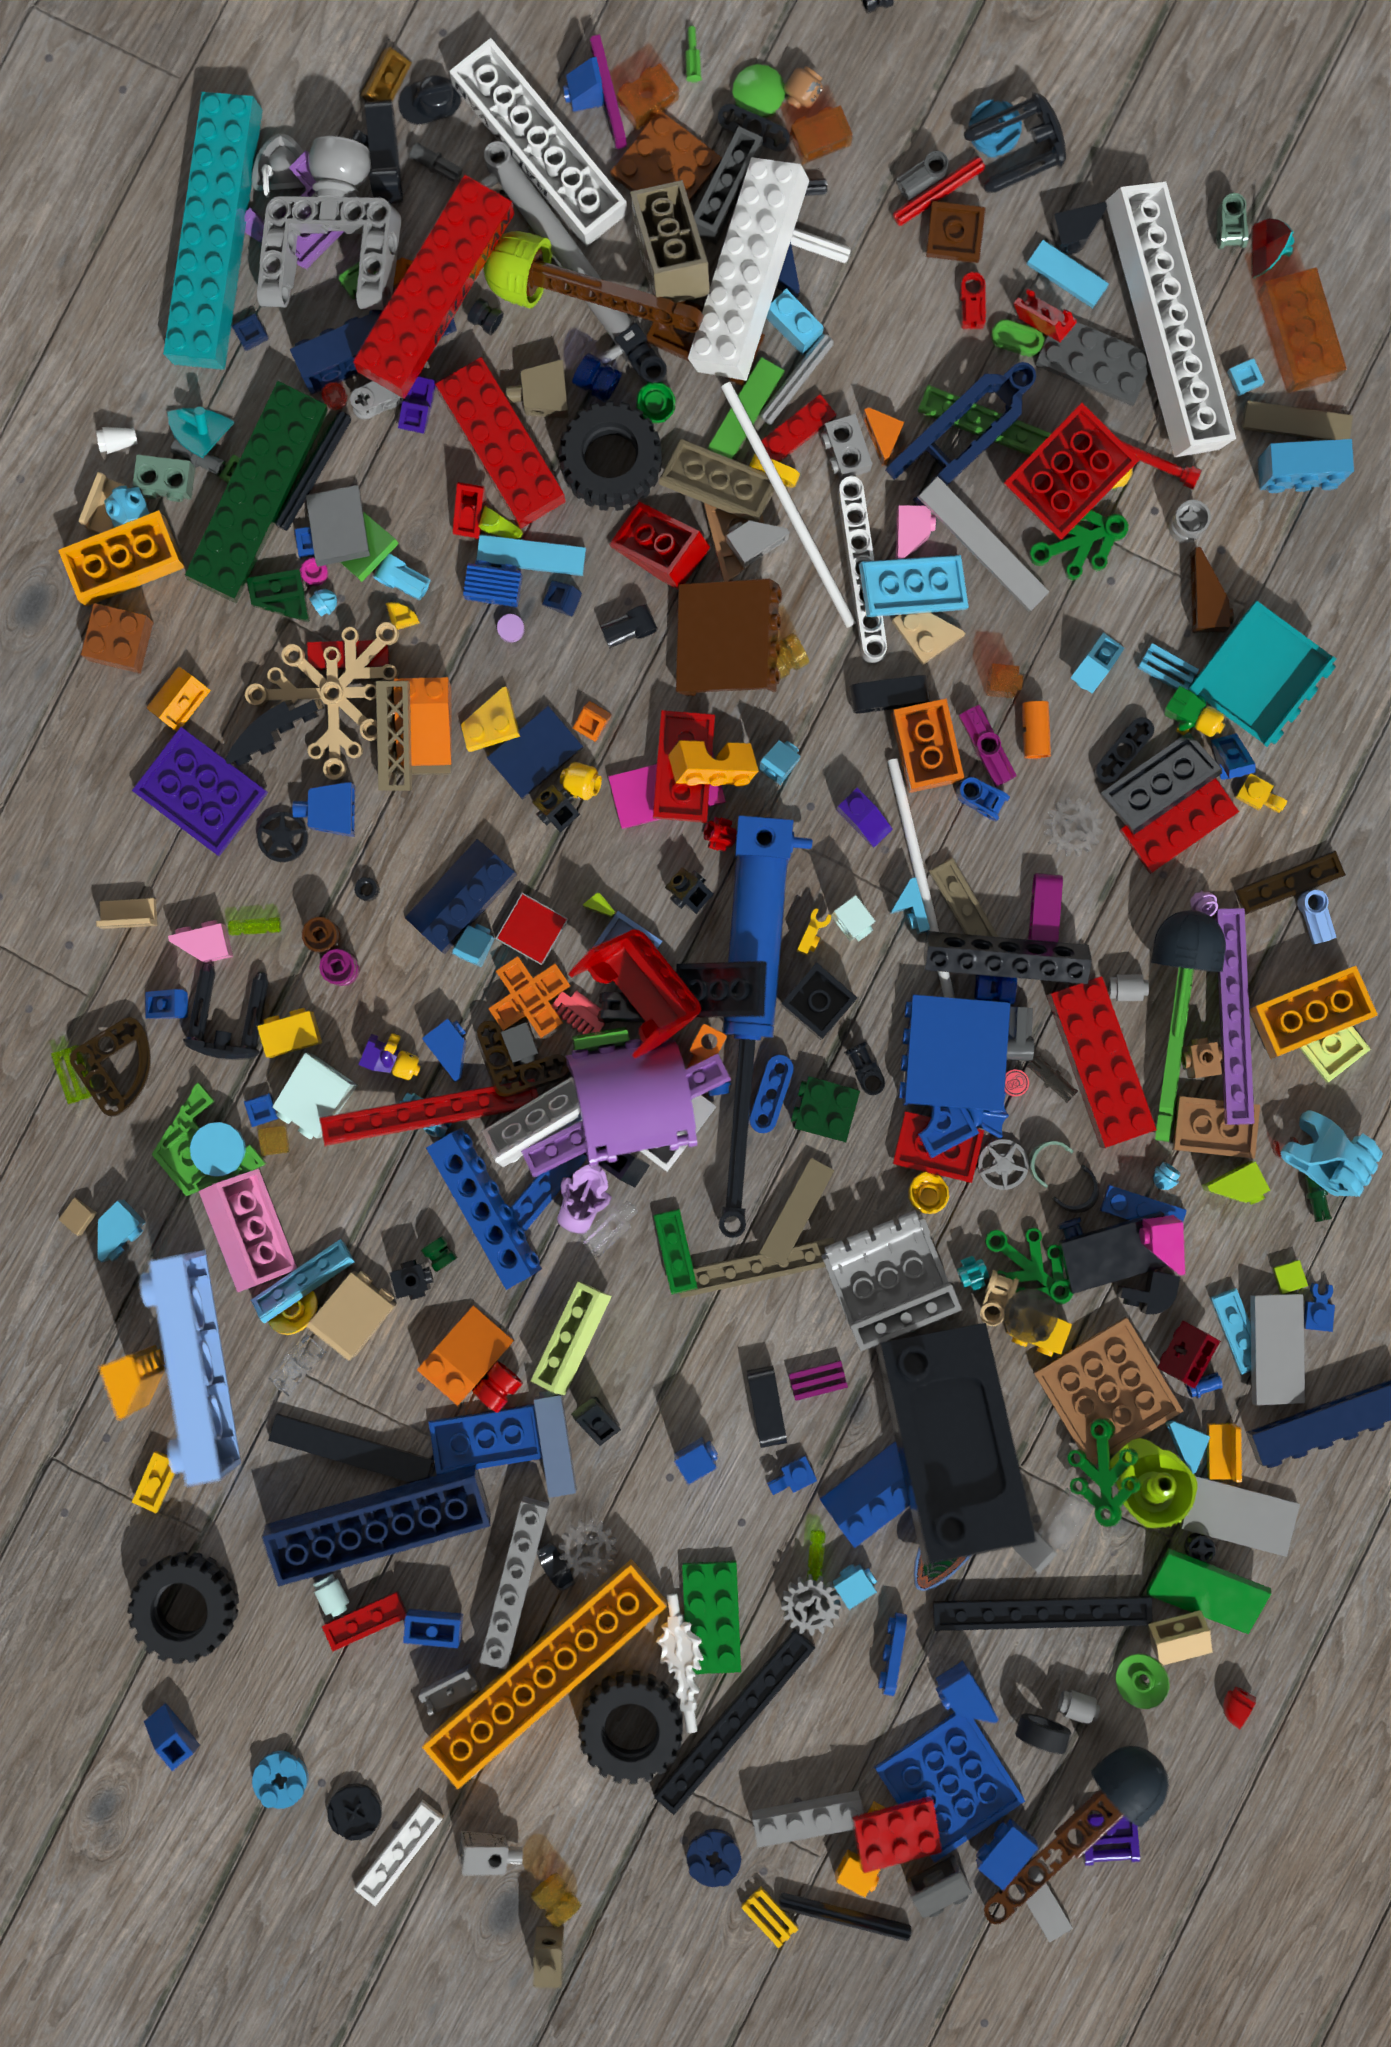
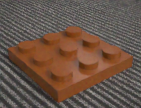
M659 110L611 170V176L630 191L683 180L690 203L718 168L722 157Z

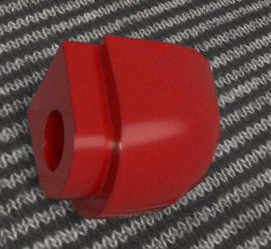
M1235 1687L1233 1691L1229 1690L1223 1702V1713L1226 1719L1233 1726L1241 1729L1256 1705V1697L1239 1687Z

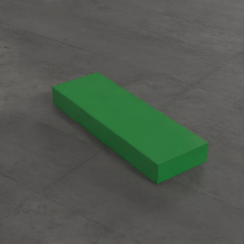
M680 1209L653 1215L671 1295L698 1289Z

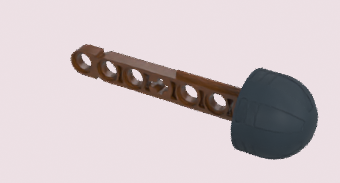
M1137 1746L1119 1748L1103 1758L1091 1770V1774L1100 1789L1054 1831L1056 1837L1018 1872L1004 1891L999 1889L988 1900L984 1907L986 1919L992 1924H1002L1017 1910L1016 1907L1022 1906L1074 1856L1079 1859L1124 1816L1138 1827H1142L1145 1822L1149 1821L1163 1805L1168 1792V1775L1161 1761L1150 1751ZM1092 1810L1101 1812L1103 1823L1097 1826L1091 1824L1088 1820V1813ZM1071 1829H1079L1083 1833L1084 1839L1080 1844H1074L1069 1840L1068 1832ZM1051 1848L1054 1851L1060 1849L1062 1851L1060 1856L1062 1861L1055 1859L1050 1863L1049 1867L1053 1869L1050 1871L1047 1864L1039 1858L1043 1857L1044 1861H1046L1052 1854ZM1039 1866L1044 1871V1878L1040 1881L1033 1880L1029 1876V1868ZM1013 1884L1020 1885L1024 1890V1897L1021 1899L1011 1897L1009 1893L1010 1886ZM992 1903H1000L1004 1907V1916L1001 1918L994 1917L990 1913V1905Z

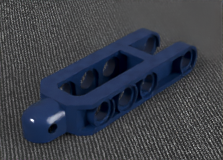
M1020 362L1015 364L1004 375L984 374L908 446L885 471L895 480L927 450L943 468L937 476L948 486L1022 414V395L1031 388L1036 379V371L1033 366L1026 362ZM986 393H996L1006 404L1005 413L998 420L994 421L979 438L974 440L959 457L951 461L935 442ZM917 496L912 499L918 506H925Z

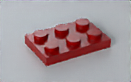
M904 1111L892 1164L972 1183L984 1130L977 1129L979 1134L930 1159L918 1134L927 1127L931 1117Z
M930 1796L852 1817L860 1869L863 1873L942 1852L934 1802Z

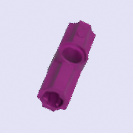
M974 706L960 714L958 717L974 746L975 754L981 759L994 786L998 787L1015 778L1017 775L1001 746V740L994 733L981 706ZM981 741H991L994 745V751L985 752L981 747Z

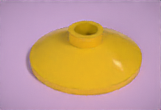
M314 1291L310 1292L269 1320L268 1323L271 1328L283 1335L295 1334L306 1328L317 1311L318 1301Z

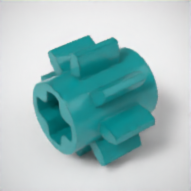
M974 1256L960 1260L962 1267L956 1270L963 1287L971 1285L972 1290L975 1291L986 1286L984 1280L990 1276L982 1259L975 1261Z

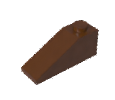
M1195 547L1190 553L1192 633L1225 632L1230 627V624H1233V608H1230L1229 598L1202 548Z

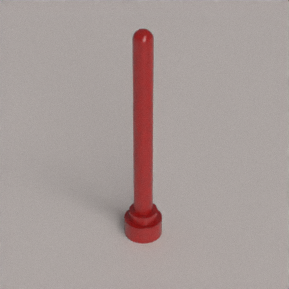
M1121 441L1139 461L1180 478L1179 481L1184 483L1183 486L1194 489L1202 472L1201 469L1195 466L1183 468Z

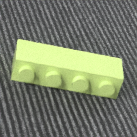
M577 1282L531 1382L552 1393L566 1395L612 1296L590 1285Z

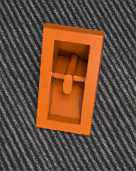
M869 407L864 409L862 418L882 466H884L890 459L904 422Z

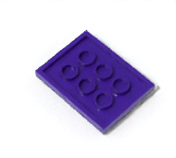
M182 727L179 728L132 790L219 857L268 794L266 790L233 765L227 764L225 759Z

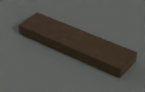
M1333 851L1234 890L1241 909L1244 908L1246 915L1343 877L1345 872L1337 852Z

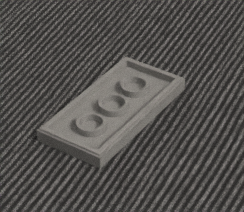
M1303 1294L1250 1295L1252 1404L1305 1403Z
M1195 1475L1197 1479L1195 1502L1188 1516L1181 1520V1529L1287 1557L1300 1507L1298 1502Z

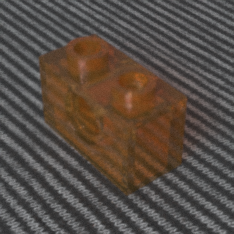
M660 63L655 67L650 66L641 73L640 78L633 83L627 82L617 93L618 107L636 130L649 122L659 110L663 112L679 100V88ZM646 91L653 94L649 98L640 96L641 93Z

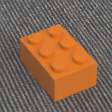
M947 698L893 710L891 718L908 793L961 782L964 774Z

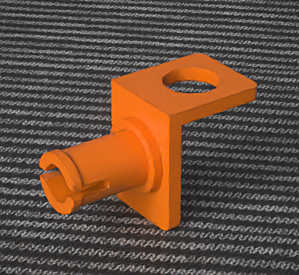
M703 1024L689 1050L693 1056L687 1069L718 1054L727 1035L707 1024ZM711 1033L716 1036L717 1045L713 1049L703 1047L701 1040L705 1034Z

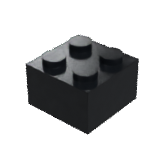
M816 962L780 1006L822 1040L858 997Z

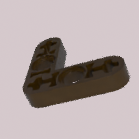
M484 1021L477 1028L475 1036L495 1092L502 1097H510L561 1081L569 1072L566 1058L559 1054L514 1067L498 1024L493 1021ZM487 1028L489 1032H494L492 1036V1042L494 1046H492L488 1050H486V1048H488L490 1045L489 1039L487 1036H482L484 1030ZM495 1052L501 1053L504 1056L505 1062L501 1065H494L490 1061V1055ZM553 1062H556L558 1066H563L560 1074L556 1070L547 1072V1078H544V1071L552 1068ZM528 1069L537 1071L539 1074L538 1081H527L524 1077V1072ZM516 1073H519V1081L512 1083L510 1089L507 1090L505 1086L499 1085L503 1078H506L507 1081H513L517 1077Z

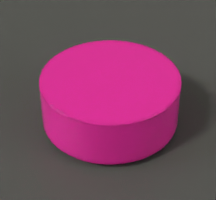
M315 557L305 560L300 569L302 578L311 586H319L328 578L327 566L317 567Z

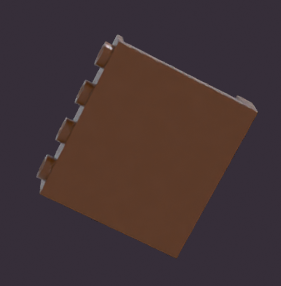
M771 579L679 584L676 692L685 696H696V692L761 689L777 692V684L780 682L777 657L781 653V646L778 641V630L781 629V616L778 613L779 603L782 601V590L778 583Z

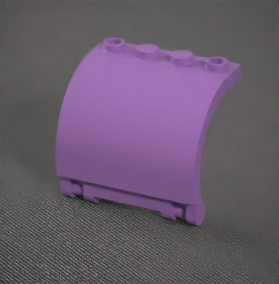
M672 1037L659 1047L636 1059L632 1054L643 1044L640 1039H632L626 1041L625 1045L616 1047L614 1044L601 1045L598 1047L599 1050L588 1051V1049L574 1050L572 1055H566L567 1067L572 1074L579 1101L589 1166L598 1165V1162L608 1160V1163L617 1161L616 1155L656 1147L668 1145L669 1150L672 1151L678 1150L679 1146H697L696 1125L687 1075L679 1048ZM686 1130V1134L677 1136L678 1131ZM605 1145L604 1150L596 1151V1147Z

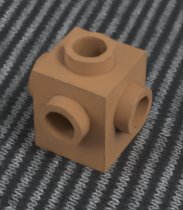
M1208 1038L1191 1040L1192 1045L1183 1046L1184 1052H1182L1181 1061L1183 1067L1187 1069L1188 1078L1222 1074L1220 1063L1223 1062L1222 1049L1218 1047L1217 1042L1208 1043Z

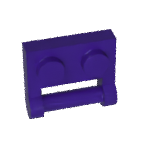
M1102 1813L1088 1814V1820L1091 1824L1097 1826L1103 1823ZM1124 1816L1094 1845L1129 1843V1848L1093 1851L1092 1846L1083 1854L1084 1865L1089 1866L1094 1865V1862L1117 1860L1140 1862L1138 1826Z

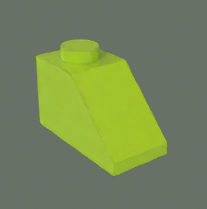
M1248 1161L1202 1185L1205 1191L1239 1202H1249L1250 1205L1265 1199L1264 1194L1271 1191L1256 1161Z

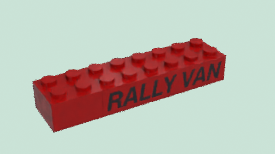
M464 175L353 362L358 373L403 399L406 398L513 218L514 209L512 201Z

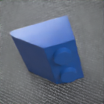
M964 1661L936 1677L939 1687L935 1689L947 1710L952 1707L955 1714L990 1723L999 1721L992 1705Z

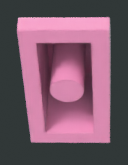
M899 505L896 516V559H908L928 540L931 531H935L936 516L931 515V511L926 506Z

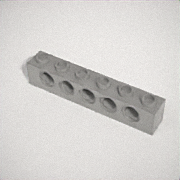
M523 1496L480 1663L507 1669L550 1503Z

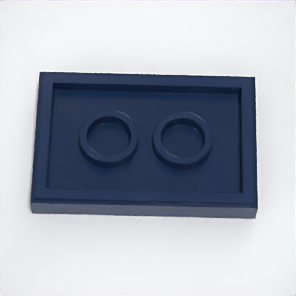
M547 706L519 730L520 737L507 740L489 755L487 759L520 798L524 799L583 749V746L551 708Z

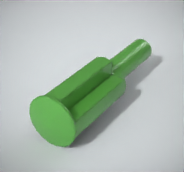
M689 26V50L686 51V81L696 83L702 80L700 50L696 46V28Z

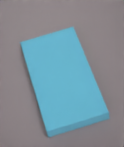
M961 555L864 561L859 564L867 617L955 611L969 608Z

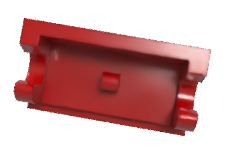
M1026 289L1027 300L1024 302L1018 297L1014 302L1019 320L1061 342L1077 323L1076 319L1073 318L1070 311L1064 309L1062 312L1037 298L1035 292L1031 289Z

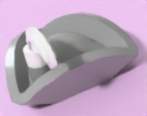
M277 134L264 143L256 157L252 172V186L257 191L264 190L266 198L269 197L270 190L305 187L289 168L304 153L298 143L290 136Z

